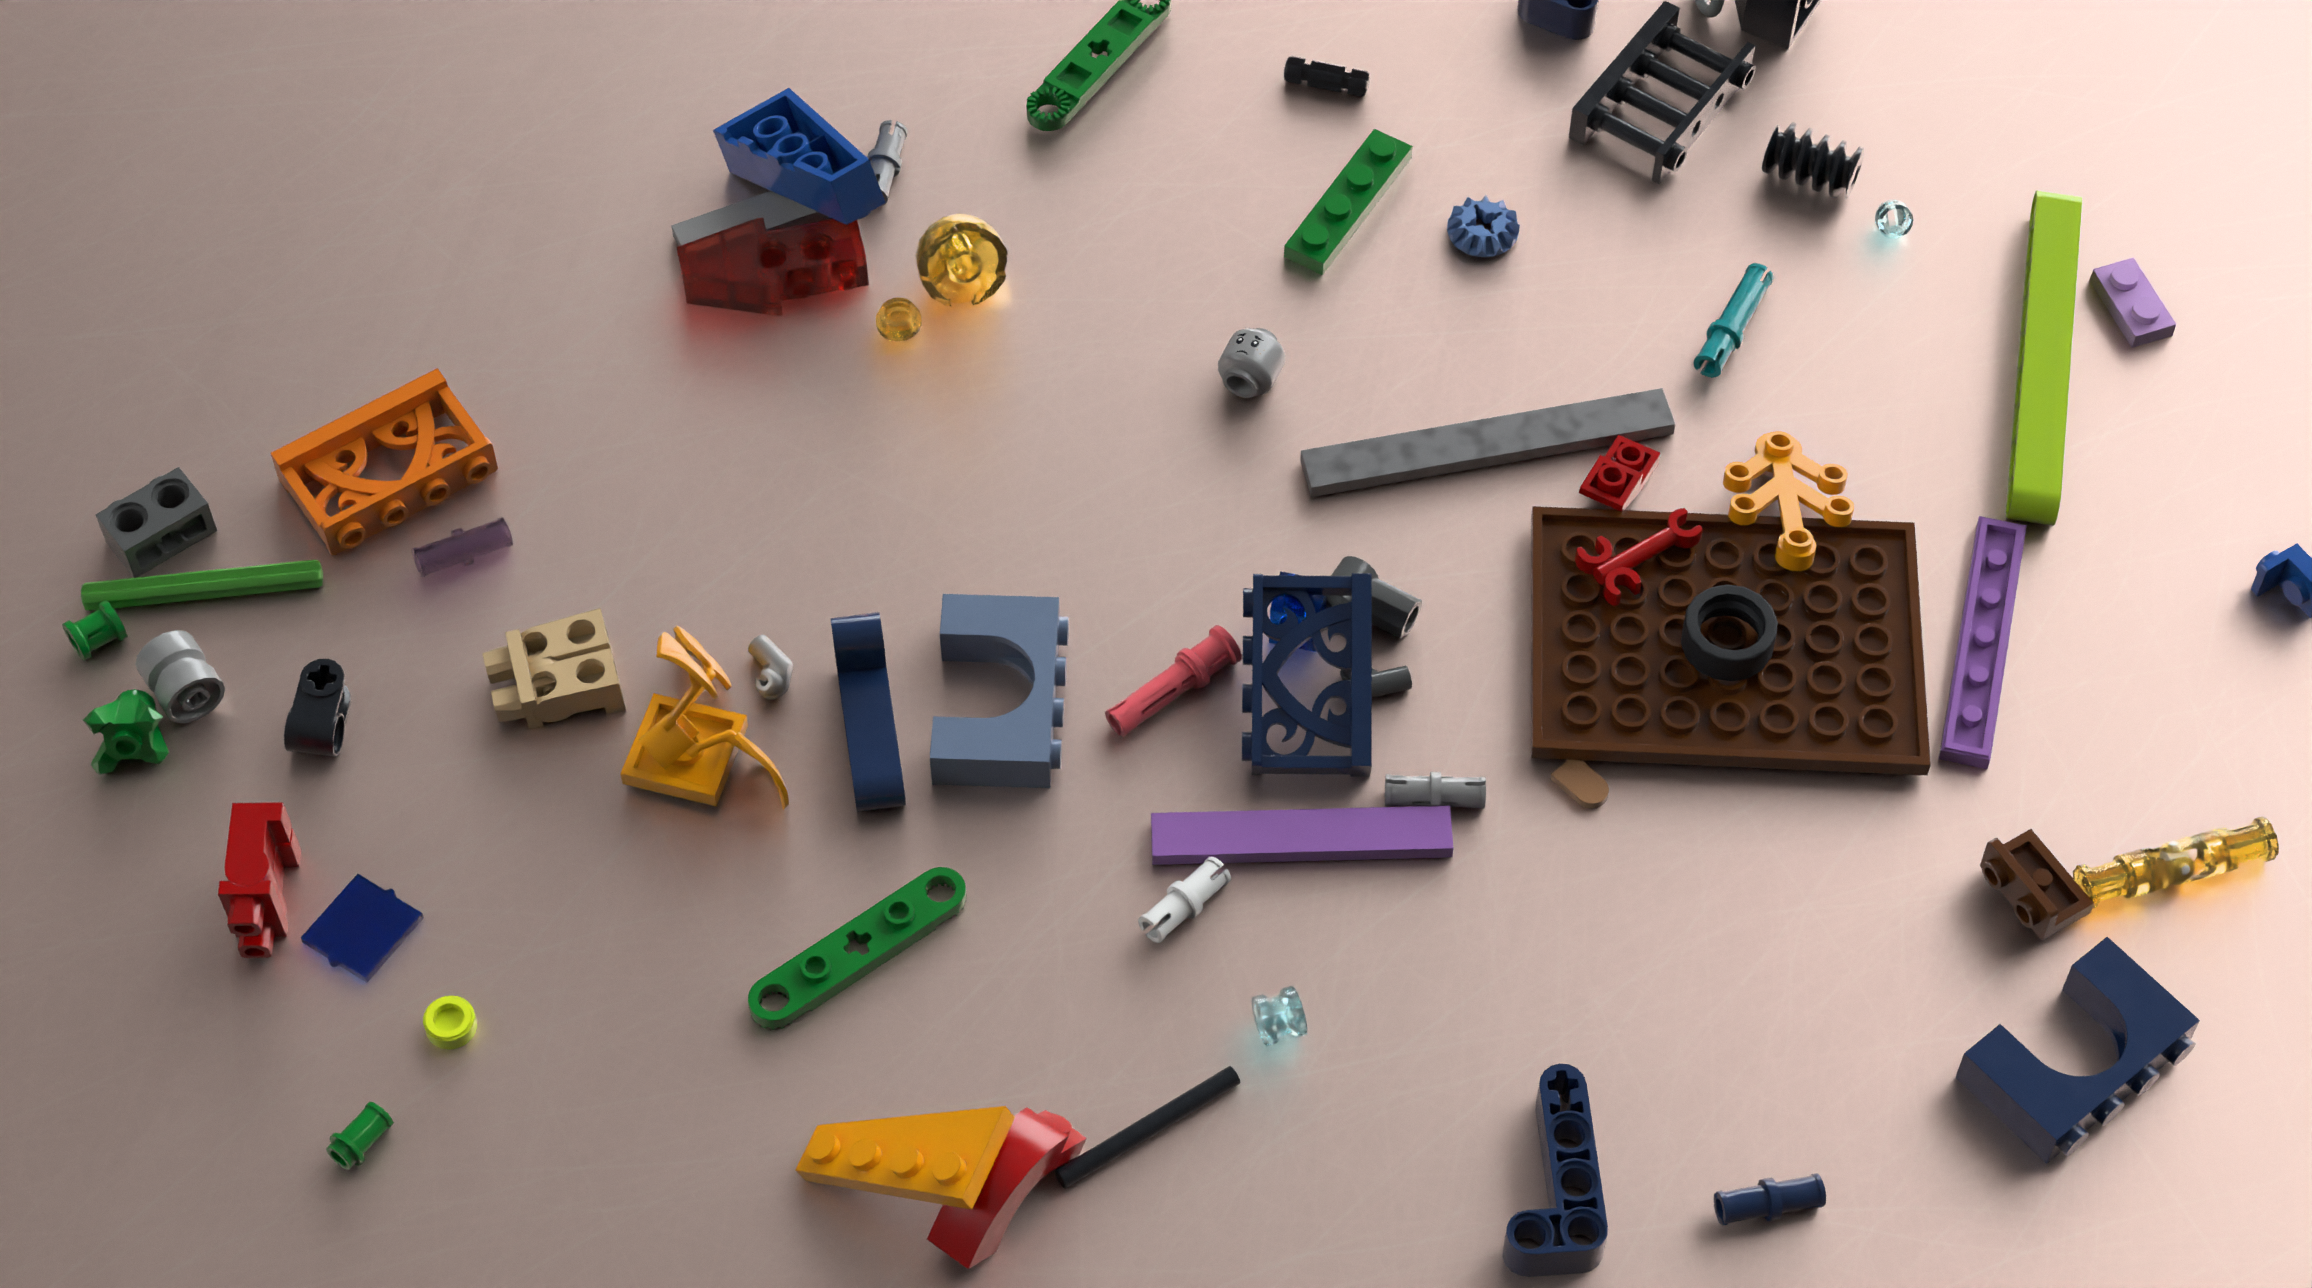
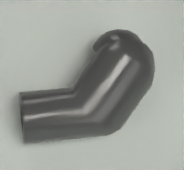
M1406 665L1379 672L1372 668V697L1412 689L1411 675ZM1341 669L1340 675L1342 680H1350V670Z

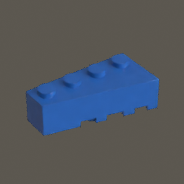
M790 88L785 89L713 130L730 173L846 225L866 217L872 210L885 203L870 160Z

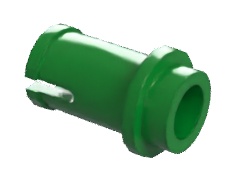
M368 1102L362 1112L341 1133L335 1132L330 1136L331 1144L326 1148V1151L344 1169L350 1170L353 1165L360 1166L365 1161L364 1154L394 1122L382 1107L374 1102Z

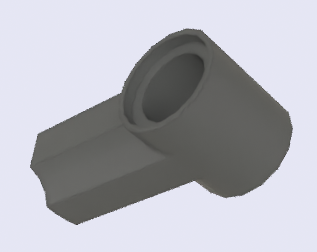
M1354 556L1344 557L1331 576H1352V573H1371L1372 625L1399 638L1407 636L1421 610L1422 600L1380 580L1376 571L1364 560ZM1318 595V601L1324 609L1350 602V596Z

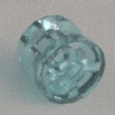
M1293 986L1282 988L1279 994L1273 997H1267L1264 994L1252 997L1254 1019L1260 1037L1266 1047L1277 1044L1280 1037L1289 1034L1295 1038L1307 1034V1022L1303 1006Z

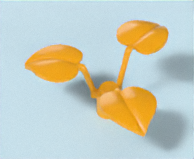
M678 625L673 628L675 639L666 632L662 633L658 637L656 657L668 660L688 672L691 686L671 713H668L639 739L640 743L666 769L684 752H687L693 758L701 750L722 742H729L758 760L770 773L777 787L782 809L784 810L789 805V798L778 769L769 757L739 732L736 734L733 730L729 729L699 742H694L693 738L699 731L687 719L685 713L705 689L714 700L718 697L711 683L714 677L720 681L727 691L732 687V684L721 666L691 634ZM689 655L702 662L703 670Z

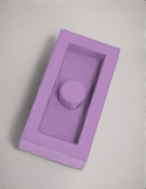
M2134 257L2092 270L2089 281L2131 348L2173 336L2177 324Z

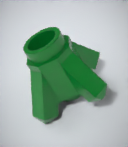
M136 689L124 691L114 702L93 709L83 719L93 734L99 732L103 734L104 740L91 762V766L97 774L102 775L114 771L121 759H142L145 762L160 764L169 754L158 726L163 716L157 711L156 703L148 693Z

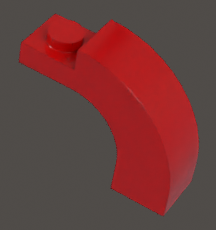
M1026 1107L1015 1115V1119L973 1209L943 1205L926 1240L967 1269L995 1254L1011 1219L1029 1192L1049 1172L1078 1156L1087 1138L1073 1129L1071 1123L1064 1117L1050 1113L1047 1110L1037 1114Z

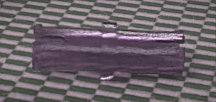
M500 517L495 521L463 531L462 528L452 530L449 537L421 547L412 548V555L421 577H426L428 574L462 563L463 566L471 565L476 557L504 547L513 546V540L507 523L503 517Z

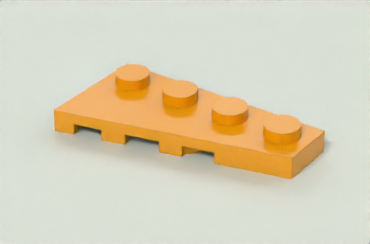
M1006 1106L817 1125L795 1171L805 1181L972 1210L1015 1116Z

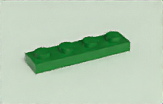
M1373 129L1284 245V258L1323 275L1410 161L1413 146Z

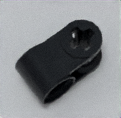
M317 659L303 668L293 706L288 713L285 724L284 745L287 751L333 757L339 755L344 739L345 724L351 706V694L345 685L344 671L336 661Z

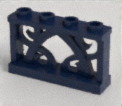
M1352 573V576L1253 574V588H1243V617L1253 618V636H1243V665H1252V683H1242V713H1252V731H1242V761H1252V775L1341 774L1350 775V777H1370L1372 767V574ZM1285 595L1291 596L1303 606L1307 619L1298 624L1295 613L1288 608L1282 607V610L1287 615V619L1283 624L1277 625L1270 621L1267 609L1275 598ZM1309 595L1350 596V602L1316 613ZM1328 629L1329 641L1335 635L1343 636L1346 640L1345 648L1339 652L1330 651L1323 641L1321 632ZM1264 633L1270 639L1279 642L1262 663ZM1311 638L1317 653L1325 662L1338 669L1350 670V680L1333 683L1318 695L1312 712L1288 691L1277 675L1288 658ZM1262 686L1278 707L1268 711L1263 716ZM1339 698L1344 701L1346 711L1342 715H1335L1329 709L1327 720L1320 717L1328 700ZM1278 724L1286 729V735L1282 742H1286L1294 737L1298 726L1307 732L1301 746L1294 752L1284 755L1275 752L1268 745L1266 738L1270 727ZM1315 736L1326 742L1350 748V756H1308L1314 744Z

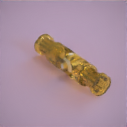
M2261 816L2254 818L2252 823L2247 826L2232 830L2220 827L2166 842L2161 847L2129 851L2114 856L2112 862L2097 866L2077 865L2075 870H2073V879L2094 902L2093 908H2096L2099 902L2122 895L2127 899L2164 889L2171 884H2184L2235 871L2238 869L2239 864L2260 858L2266 862L2275 860L2279 854V843L2271 822L2266 817ZM2197 849L2195 861L2190 858L2187 850Z

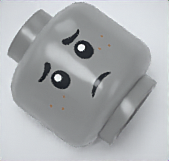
M1245 328L1236 331L1230 338L1218 361V372L1225 387L1233 394L1244 398L1260 396L1268 393L1273 387L1285 364V352L1275 335L1263 328Z

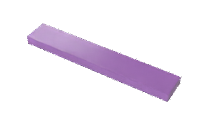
M1982 516L1978 518L1939 760L1988 769L1991 760L2027 525Z
M1450 806L1151 813L1152 865L1203 864L1208 857H1215L1222 863L1453 857L1454 850Z

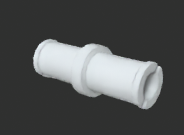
M1208 857L1183 882L1179 880L1171 884L1167 889V896L1138 919L1142 931L1148 926H1154L1159 922L1146 936L1153 942L1161 943L1186 918L1193 919L1203 910V903L1231 881L1228 869L1210 878L1224 864L1215 857Z

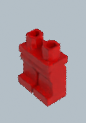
M283 802L232 803L224 866L228 881H219L218 896L228 917L227 926L230 933L235 934L236 938H239L238 951L243 958L272 957L274 937H287L289 924L285 916L287 904L282 893L285 867H299L301 848L294 829L291 828L292 824Z

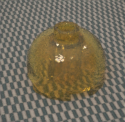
M957 213L944 216L932 223L919 239L915 253L918 276L931 298L945 306H951V302L961 304L971 301L973 305L980 304L993 296L1006 279L1004 270L1007 263V248L995 229L988 222L975 215Z

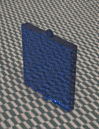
M357 874L301 936L302 943L328 958L330 966L337 967L339 965L367 983L424 917L422 912L397 898L393 889L384 890L360 874Z

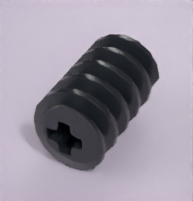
M1792 122L1784 132L1779 131V125H1777L1764 155L1762 171L1770 174L1778 166L1779 178L1787 180L1795 171V182L1800 186L1806 184L1812 177V189L1820 192L1829 182L1830 197L1837 198L1846 188L1847 199L1858 178L1862 166L1864 148L1859 146L1850 157L1846 155L1847 141L1842 140L1835 150H1831L1830 135L1825 134L1818 144H1814L1813 129L1809 128L1801 138H1797L1796 123Z

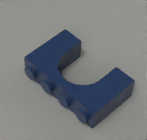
M2108 937L2103 939L2071 966L2062 990L2100 1024L2110 1036L2117 1057V1062L2104 1072L2090 1076H2073L2055 1071L2042 1063L2007 1029L1999 1024L1964 1053L1955 1077L2046 1164L2060 1152H2063L2066 1156L2075 1152L2089 1135L2087 1130L2097 1121L2103 1126L2108 1124L2124 1107L2125 1103L2122 1100L2133 1091L2138 1096L2145 1093L2159 1078L2160 1072L2158 1070L2168 1062L2176 1066L2189 1055L2196 1045L2191 1039L2200 1020Z

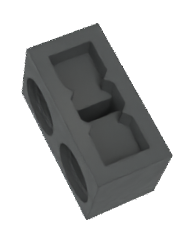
M179 467L163 476L156 477L148 485L121 500L111 503L106 509L95 514L106 543L134 578L141 576L217 531L207 501Z

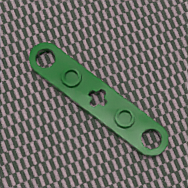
M1119 0L1045 77L1043 84L1035 92L1030 93L1031 96L1027 98L1026 104L1029 123L1041 131H1055L1063 128L1168 17L1171 12V0H1159V5L1154 4V8L1152 5L1147 8L1146 4L1142 6L1141 0ZM1103 51L1107 52V56L1102 55L1101 53ZM1092 53L1097 54L1099 56H1097V58L1092 57ZM1044 105H1054L1059 108L1057 113L1053 112V115L1048 113V116H1045V112L1041 114V111L1038 110Z
M936 867L924 872L758 980L751 987L748 994L750 1014L757 1024H761L763 1028L770 1027L771 1030H776L777 1027L783 1029L785 1025H791L793 1020L809 1010L813 1011L935 931L938 925L951 919L953 915L957 916L960 910L964 909L966 902V885L963 877L957 871L947 867ZM938 884H941V886L946 884L947 887L950 888L951 886L952 890H955L953 897L944 902L933 901L927 895L929 890H932L933 886L938 887ZM854 940L860 945L867 943L868 953L861 955L858 951L850 953L849 943ZM772 992H775V994L781 992V995H786L789 1001L781 1010L768 1011L760 1005L762 998L765 999L767 997L766 994L772 995Z

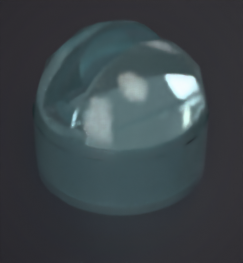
M1897 199L1882 202L1876 209L1875 223L1881 234L1891 239L1900 238L1911 230L1914 221L1913 214L1904 202ZM1891 210L1894 211L1897 225L1889 226L1888 212Z

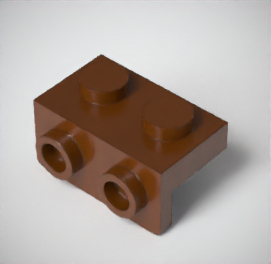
M2032 829L2005 844L1998 838L1987 842L1980 863L1984 878L1992 888L2003 893L2013 905L2018 920L2025 927L2032 928L2042 941L2091 913L2094 902Z

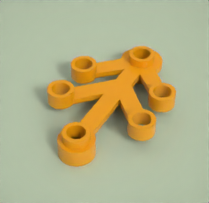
M1775 431L1766 433L1757 439L1754 450L1756 455L1745 463L1732 462L1725 467L1723 485L1731 492L1744 493L1750 489L1752 480L1764 472L1772 473L1773 478L1751 495L1737 494L1733 496L1730 501L1728 516L1736 524L1750 525L1756 521L1757 515L1778 500L1784 534L1778 539L1775 559L1785 569L1803 571L1810 568L1813 564L1816 542L1813 539V535L1803 527L1799 502L1823 516L1825 522L1831 526L1845 527L1849 525L1853 516L1854 503L1847 497L1837 495L1845 490L1848 473L1844 467L1838 464H1825L1821 466L1802 454L1800 442L1786 432ZM1793 470L1816 482L1818 489L1823 493L1836 496L1827 498L1795 478Z

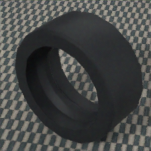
M1721 585L1711 587L1695 596L1686 609L1681 645L1686 659L1697 671L1718 680L1737 681L1747 679L1763 670L1772 657L1778 621L1772 606L1760 594L1741 586ZM1718 616L1737 617L1747 622L1757 632L1758 640L1754 645L1746 649H1721L1711 644L1701 634V624L1710 618Z

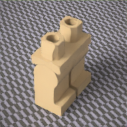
M601 608L526 629L522 633H520L519 629L505 632L507 646L482 653L490 684L514 678L517 684L491 691L494 709L499 722L526 718L530 730L544 726L543 722H557L568 718L572 714L605 707L607 714L626 710Z

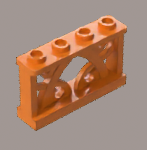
M438 368L270 453L279 482L286 492L291 494L333 556L346 549L357 547L365 539L389 527L399 525L406 518L431 505L443 502L448 496L471 484L485 480L490 474L498 470L493 444L484 436L450 390L446 379ZM446 413L454 426L436 429L434 418ZM406 433L407 437H399ZM446 439H457L465 442L468 446L456 451V448L451 444H436V442ZM381 445L395 450L416 448L406 473L401 480L394 481L370 480L358 477L366 466L368 452ZM453 453L452 455L443 459V457L446 454ZM355 459L353 464L348 468L347 463ZM313 480L326 486L315 499L305 486V484ZM337 493H341L338 500L340 512L332 517L326 514L328 502ZM348 505H353V506H351V507H349V508L343 510L346 506H348Z

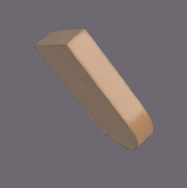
M1567 760L1551 773L1550 780L1582 807L1594 809L1601 807L1607 801L1609 793L1607 782L1584 761Z

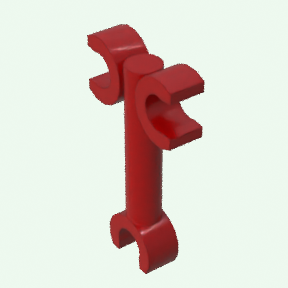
M1680 508L1670 514L1666 528L1611 558L1613 548L1610 541L1603 536H1599L1596 538L1595 550L1600 556H1590L1582 547L1576 549L1575 563L1581 571L1586 574H1593L1599 584H1604V598L1609 604L1617 606L1620 603L1621 592L1616 586L1624 585L1634 595L1640 592L1641 579L1632 568L1673 545L1680 548H1691L1697 545L1701 540L1703 528L1700 525L1695 526L1691 530L1679 528L1686 523L1688 514L1685 508Z

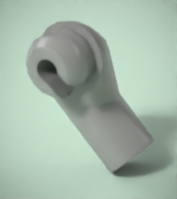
M759 635L751 641L748 647V652L763 666L760 679L755 678V687L763 697L773 700L780 698L788 691L793 663L766 635Z

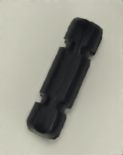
M1289 56L1284 67V80L1296 84H1302V80L1307 81V86L1340 93L1342 89H1348L1347 94L1363 97L1369 88L1370 73L1355 68L1348 72L1346 71V66L1312 60L1311 64L1306 63V58Z

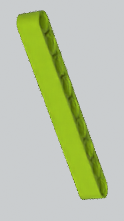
M2036 190L2032 202L2025 268L2006 519L2054 526L2058 517L2062 491L2082 213L2081 196Z

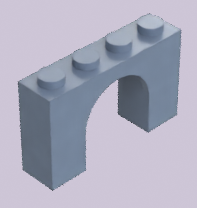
M943 594L940 623L942 661L991 662L1007 665L1023 674L1033 688L1027 699L1019 707L1001 716L990 718L933 716L930 748L932 785L1051 787L1052 769H1061L1062 740L1053 739L1054 727H1063L1064 698H1056V687L1066 686L1067 658L1058 657L1059 645L1068 646L1069 617L1060 616L1059 597Z

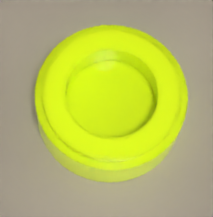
M444 996L436 999L427 1007L423 1016V1025L426 1035L433 1045L441 1049L451 1050L466 1045L474 1037L477 1030V1019L472 1005L467 1000L459 996Z

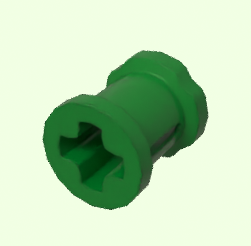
M107 600L99 604V610L73 623L68 620L62 624L69 642L83 661L91 658L92 651L112 640L118 639L122 641L128 638L121 619Z

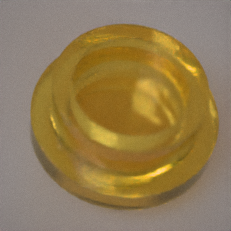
M897 297L887 300L876 315L878 332L884 338L891 341L908 340L914 337L922 326L920 311L906 298Z

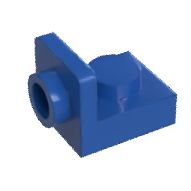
M2298 543L2281 553L2278 550L2268 553L2256 566L2257 574L2251 591L2258 597L2279 585L2286 598L2292 604L2299 606L2309 618H2312V558Z

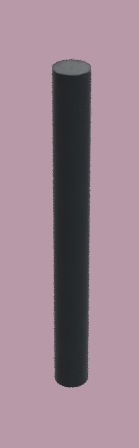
M1228 1066L1056 1169V1178L1064 1189L1068 1188L1239 1085L1240 1079L1238 1074L1231 1066Z

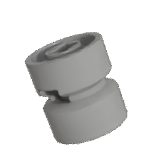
M174 630L163 633L148 642L137 655L135 665L139 674L149 689L154 692L167 717L175 723H188L208 715L224 697L225 687L214 668L206 663L204 653L193 636L186 631Z

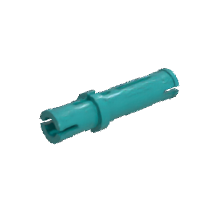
M1753 263L1746 268L1743 278L1720 318L1712 322L1708 327L1706 333L1707 340L1693 362L1695 369L1698 370L1703 362L1707 360L1700 372L1702 375L1711 378L1718 377L1731 352L1740 348L1744 339L1743 331L1774 280L1772 271H1769L1763 281H1760L1768 268L1765 265Z

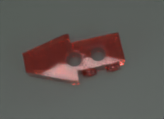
M762 217L676 247L687 304L781 316L783 315L781 301L795 298L802 299L811 295L839 290L846 291L855 287L869 285L866 254L857 220L846 225L831 219L766 231L764 218Z

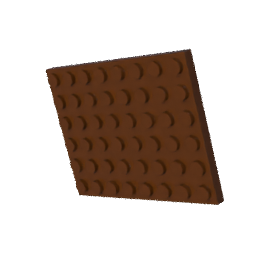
M1532 507L1531 758L1928 775L1931 762L1915 522L1851 520V523L1845 527H1834L1821 518H1802L1804 529L1813 535V539L1816 542V552L1810 568L1803 571H1791L1780 566L1775 559L1778 539L1784 534L1781 517L1757 516L1753 524L1739 525L1731 521L1727 514L1688 513L1686 523L1679 528L1691 530L1695 526L1700 525L1703 531L1699 543L1691 548H1680L1673 545L1632 568L1640 576V592L1634 595L1628 587L1624 585L1616 586L1621 592L1619 605L1613 606L1604 598V584H1599L1593 574H1586L1576 566V549L1582 547L1590 556H1600L1595 550L1596 538L1603 536L1612 545V558L1666 528L1668 518L1672 512L1623 510L1621 512L1610 509ZM1721 585L1745 587L1760 594L1773 608L1778 625L1772 657L1763 670L1750 678L1737 681L1713 679L1697 671L1686 659L1681 645L1686 609L1695 596L1708 588ZM1718 616L1710 618L1701 624V634L1711 644L1721 649H1746L1754 645L1758 640L1757 632L1747 622L1737 617Z

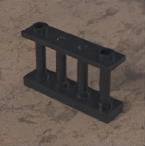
M1667 1L1660 5L1572 108L1569 138L1582 145L1589 140L1595 131L1600 133L1604 130L1654 156L1655 163L1652 181L1660 184L1671 170L1676 172L1680 169L1686 159L1688 149L1739 88L1744 90L1748 87L1756 71V66L1752 64L1755 45L1747 42L1736 57L1731 59L1681 34L1680 28L1677 27L1680 8ZM1673 49L1721 74L1711 86H1708L1659 61L1658 57L1664 50L1669 52ZM1651 76L1698 100V102L1687 114L1636 88L1635 84L1641 77L1646 79ZM1628 103L1675 127V130L1663 141L1612 115V111L1618 104L1623 106Z

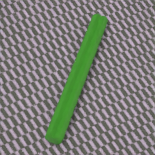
M306 560L87 582L81 587V600L85 610L93 611L99 610V604L105 600L113 608L319 588L323 585V569L320 561Z

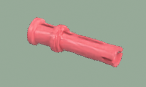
M1215 625L1209 630V636L1192 649L1183 648L1175 657V663L1144 684L1114 707L1109 708L1105 712L1108 723L1119 736L1125 737L1139 724L1163 709L1192 687L1196 689L1205 687L1210 683V676L1227 664L1235 665L1240 662L1242 654L1239 646L1226 629Z

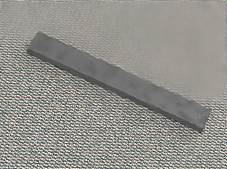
M1663 388L1301 450L1300 461L1310 496L1315 497L1609 446L1613 444L1618 434L1632 441L1672 435L1675 430V422Z

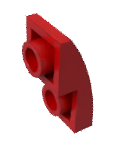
M1618 434L1606 455H1600L1580 486L1579 493L1622 512L1640 493L1657 468L1661 453Z

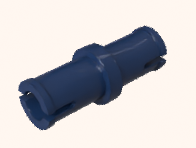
M1818 1173L1775 1182L1771 1177L1759 1180L1757 1186L1714 1193V1209L1721 1225L1759 1217L1772 1221L1781 1219L1782 1213L1813 1207L1821 1208L1826 1204L1825 1186Z

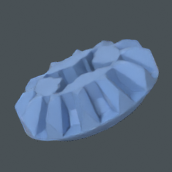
M1486 195L1481 201H1474L1467 197L1462 206L1453 207L1447 222V232L1451 242L1459 250L1476 257L1500 255L1508 251L1516 243L1519 236L1520 225L1517 222L1516 211L1508 210L1504 200L1497 203L1490 202ZM1476 219H1482L1485 224L1491 223V233L1482 225L1476 226Z

